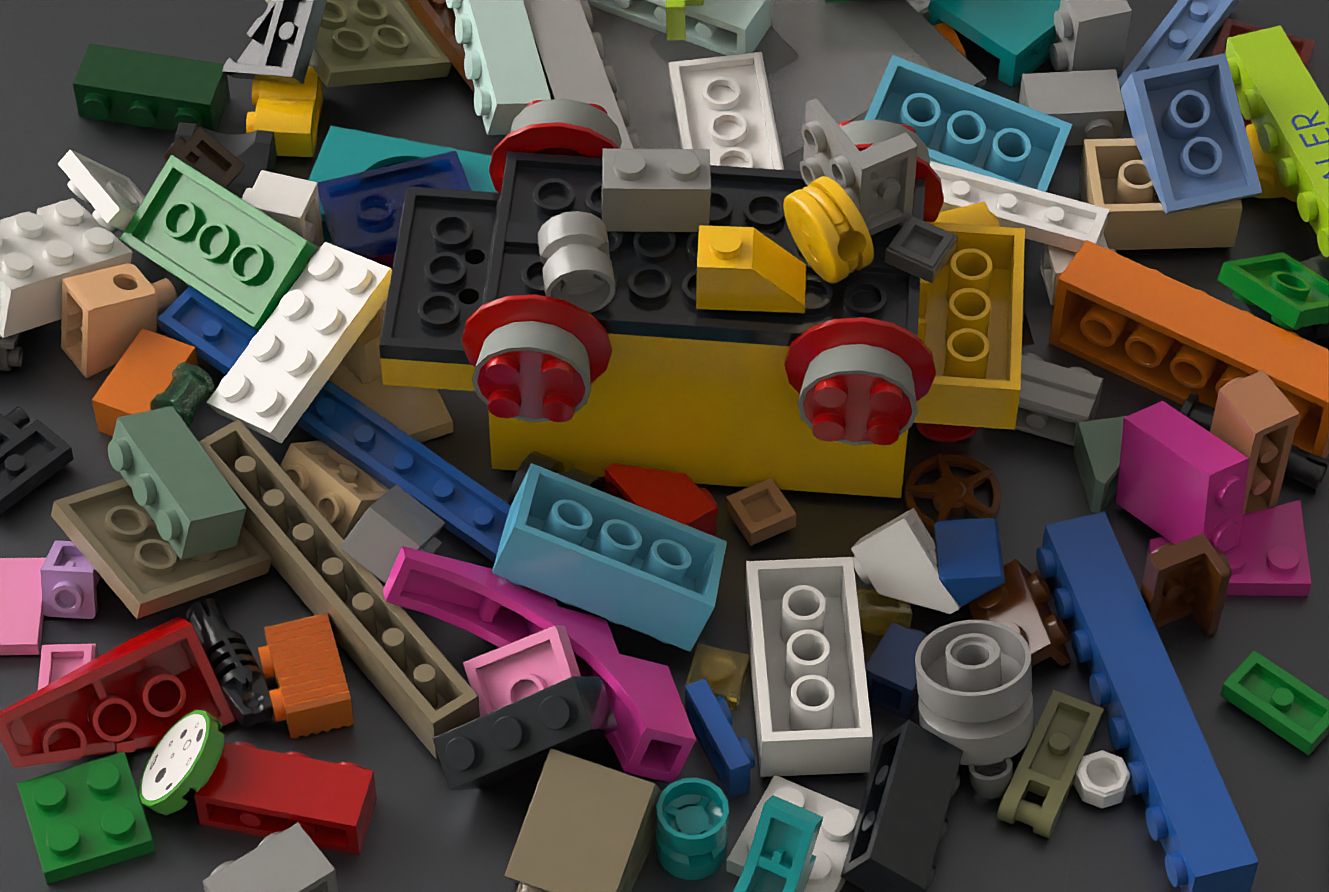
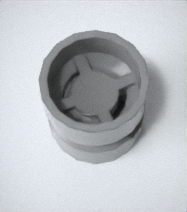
M580 211L565 212L546 221L538 232L540 260L544 265L543 281L546 297L565 300L589 313L602 309L611 302L616 293L605 224L597 216Z

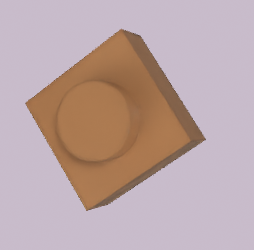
M772 478L726 496V510L750 546L796 527L797 514Z

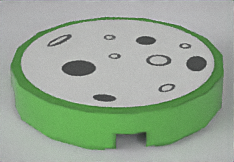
M195 710L183 716L167 731L148 759L140 779L139 797L142 804L156 813L168 815L187 805L188 801L182 797L190 788L198 792L201 787L205 786L215 770L224 748V734L219 731L223 726L220 720L206 711Z

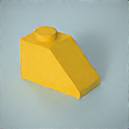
M699 225L696 309L805 313V263L754 227Z

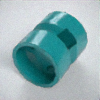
M682 778L669 784L660 793L656 804L657 858L662 867L674 877L685 880L704 879L717 872L724 864L728 853V799L721 788L711 781L701 778Z

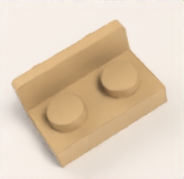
M321 440L291 443L280 465L343 540L346 539L358 519L363 516L369 506L390 490L352 462L329 448Z

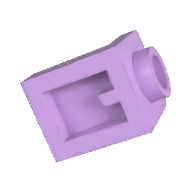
M55 540L40 569L43 613L47 617L93 619L98 611L96 586L101 576L72 541Z

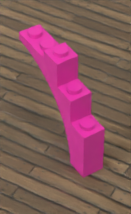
M405 546L401 547L383 588L386 602L419 611L448 622L498 647H503L555 625L565 626L580 675L583 677H601L619 726L618 730L606 734L604 737L612 746L624 772L668 783H673L677 780L693 748L696 737L668 666L619 654L606 618L558 607L555 598L526 586L514 584L503 577L493 574V569Z

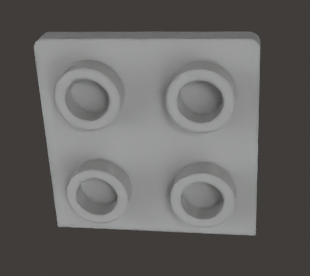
M817 98L806 102L805 124L801 128L804 140L803 160L800 162L801 175L806 185L808 186L809 183L822 176L835 180L847 192L858 208L870 236L906 221L910 215L912 216L918 145L909 134L905 132L886 141L876 142L869 148L859 151Z

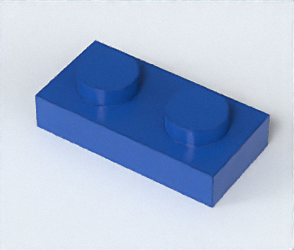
M705 678L685 685V712L692 730L727 797L732 799L748 793L750 769L755 768V759L748 741L744 737L737 739L731 727L732 716L726 700L722 695L714 696Z

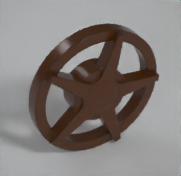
M939 453L937 456L921 462L911 471L905 484L904 501L907 511L914 508L927 531L935 534L934 524L937 522L920 511L913 496L932 499L934 508L939 512L937 522L945 521L949 516H961L968 511L980 516L981 518L979 519H995L1001 503V488L993 471L979 461L967 456L955 454L942 455V453ZM949 467L964 468L975 474L964 478L959 475H953ZM938 468L941 478L934 484L915 485L924 474ZM984 482L989 486L993 497V502L989 509L973 497L974 489Z

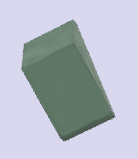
M1126 416L1078 422L1073 455L1090 510L1095 513L1102 512L1117 493L1123 418Z

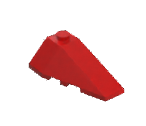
M178 616L126 641L0 712V741L12 767L20 768L77 760L85 756L113 752L120 753L123 751L128 753L135 752V749L156 747L176 722L195 710L208 712L220 720L223 726L235 721V718L231 713L192 623Z

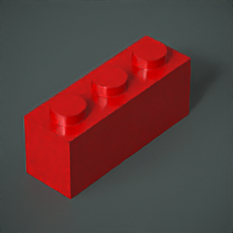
M224 742L221 757L205 786L201 787L198 792L195 791L194 794L200 825L267 837L274 832H283L299 823L317 847L360 855L377 801L374 770L364 769L362 766L352 762H340L337 764L311 759L299 752H286L284 754L258 749L256 746L246 742Z

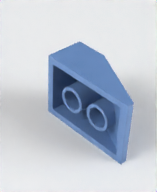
M1226 53L1136 71L1130 74L1120 90L1132 136L1165 214L1248 198L1262 193Z

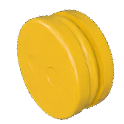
M827 176L819 177L802 190H796L785 197L783 204L784 215L791 235L806 261L823 280L833 284L848 277L849 273L860 270L873 261L874 248L866 223L850 196L835 180Z

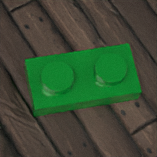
M1255 650L1222 685L1220 696L1308 756L1329 734V700Z

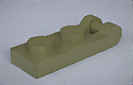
M1056 690L1052 691L1004 794L997 819L1010 824H1014L1018 820L1033 826V833L1046 838L1051 837L1060 812L1073 786L1076 771L1083 756L1087 755L1102 722L1104 708ZM1030 791L1046 797L1043 805L1039 806L1024 800L1027 792Z

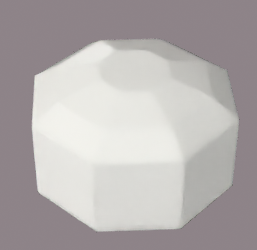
M1101 750L1083 756L1076 771L1074 786L1082 801L1099 808H1105L1122 802L1129 786L1131 773L1122 757Z

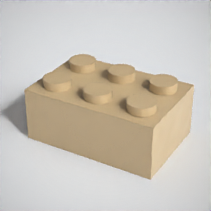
M1134 138L1084 139L1078 177L1081 200L1085 203L1109 209L1108 222L1103 232L1108 249L1139 250L1235 246L1242 213L1241 199L1165 214Z

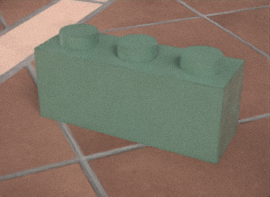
M169 406L118 417L112 441L108 445L110 463L124 477L131 487L137 503L144 506L156 523L162 539L170 543L179 558L182 560L236 547L246 507L174 407Z

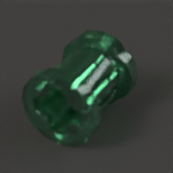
M182 362L178 363L173 370V380L165 392L156 394L152 399L150 409L155 410L173 406L189 428L194 421L193 412L202 400L209 399L216 389L212 377L205 370L197 365Z

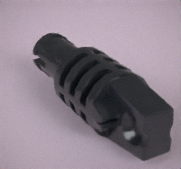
M211 598L205 599V605L209 610L208 614L204 611L200 600L192 604L186 613L187 620L192 623L231 713L242 727L253 726L256 723L272 719L273 707L264 675L258 667V663L247 646L244 637L238 632L230 630L216 600Z

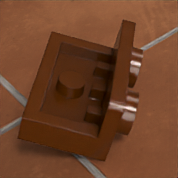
M1204 533L1177 544H1164L1147 555L1140 593L1155 627H1161L1191 614L1206 636L1216 633L1231 578L1230 564L1223 552L1213 548Z
M1017 559L1003 566L1004 584L967 603L974 620L997 622L1014 629L1022 635L1030 647L1032 666L1050 656L1061 666L1071 662L1065 643L1070 641V635L1060 617L1056 613L1052 614L1047 601L1051 600L1053 596L1047 582L1038 571L1031 574Z

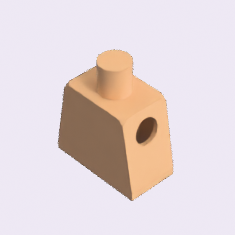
M130 263L62 279L61 348L85 378H89L118 363L142 328L156 333L157 313L166 310L177 299V293L173 284L167 278L150 283L140 270Z

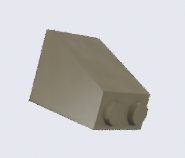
M550 748L504 876L512 882L519 884L516 892H631L656 838V804L662 790L655 783Z

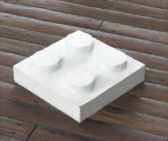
M70 149L58 163L71 179L67 184L70 190L85 202L91 203L95 208L92 216L105 229L113 233L118 229L125 231L145 196L130 178Z
M774 775L728 856L726 871L739 877L741 876L763 805L774 795L824 817L812 855L817 857L804 892H840L846 879L840 876L859 810Z

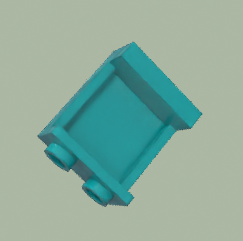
M930 0L928 6L930 11L929 23L931 25L946 23L999 58L998 79L1013 88L1022 80V74L1032 73L1050 58V45L1055 43L1056 36L1054 13L1059 10L1060 0Z

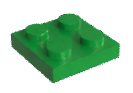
M1282 252L1223 263L1217 280L1232 289L1234 297L1241 302L1258 306L1271 314V320L1275 324L1289 330H1298L1301 327L1329 323V281Z
M124 751L17 783L47 884L155 852L153 839Z

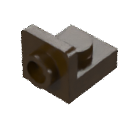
M201 127L188 141L180 136L162 158L167 162L170 156L173 155L226 189L245 167L242 161Z

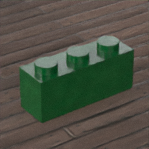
M89 44L73 81V89L80 117L177 131L179 122L191 123L217 132L230 99L228 77L223 72L224 64Z

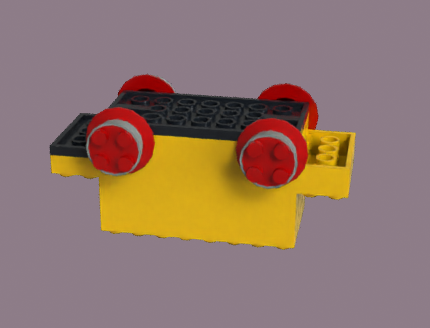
M569 99L535 100L530 102L513 119L510 133L493 149L489 174L497 192L407 186L379 342L383 385L476 391L477 396L488 405L492 469L518 471L525 458L533 451H536L562 462L565 472L575 467L597 477H605L606 467L612 464L686 473L695 484L750 487L772 478L780 490L901 498L908 429L912 426L913 422L1015 430L1021 391L1025 228L935 222L944 203L941 178L931 168L928 147L917 135L915 129L905 124L877 119L843 121L838 125L859 151L869 148L876 142L886 141L905 132L918 145L912 216L958 236L955 251L933 283L884 262L886 249L906 221L871 235L874 258L869 265L849 273L848 277L834 284L823 280L812 269L800 252L791 235L784 215L783 204L785 197L796 190H802L804 187H807L801 171L710 165L711 197L709 226L754 227L805 263V313L696 309L699 232L607 231L616 293L611 302L602 309L589 313L565 300L546 297L543 281L544 265L540 260L538 232L541 226L550 218L565 212L580 211L591 213L602 220L603 148L620 149L622 139L618 126L600 105Z

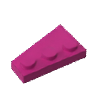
M1301 500L1242 515L1239 545L1223 552L1231 568V578L1226 595L1308 596L1312 583ZM1163 536L1149 540L1147 555L1151 554L1158 547L1172 542Z

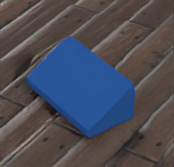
M994 518L945 520L934 524L939 580L959 606H964L1004 584L1005 576L999 526Z

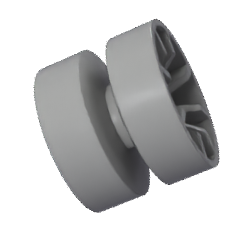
M964 620L944 625L926 636L918 646L915 655L920 726L962 750L961 765L974 764V766L998 763L1004 761L1007 757H1013L1024 749L1034 731V711L1031 691V651L1022 635L1014 629L997 622Z

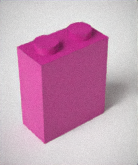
M1161 401L1123 418L1116 504L1174 544L1204 533L1215 550L1227 551L1238 546L1240 542L1249 458L1164 401Z

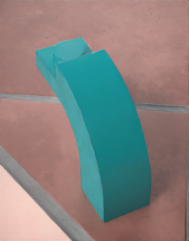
M772 795L763 805L747 861L733 892H804L817 857L812 855L824 817Z

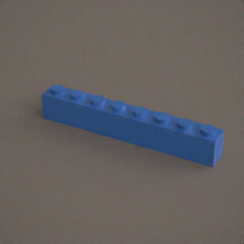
M1100 512L1046 524L1042 547H1038L1036 550L1039 571L1043 578L1050 577L1055 589L1053 596L1057 614L1061 620L1067 619L1071 627V642L1075 657L1078 662H1085L1090 672L1089 684L1092 697L1096 705L1104 706L1109 717L1108 732L1110 740L1116 750L1122 749L1128 762L1127 768L1131 773L1130 788L1135 795L1141 794L1147 808L1145 812L1147 827L1153 840H1160L1166 853V872L1172 886H1180L1182 892L1251 891L1259 861L1106 513Z

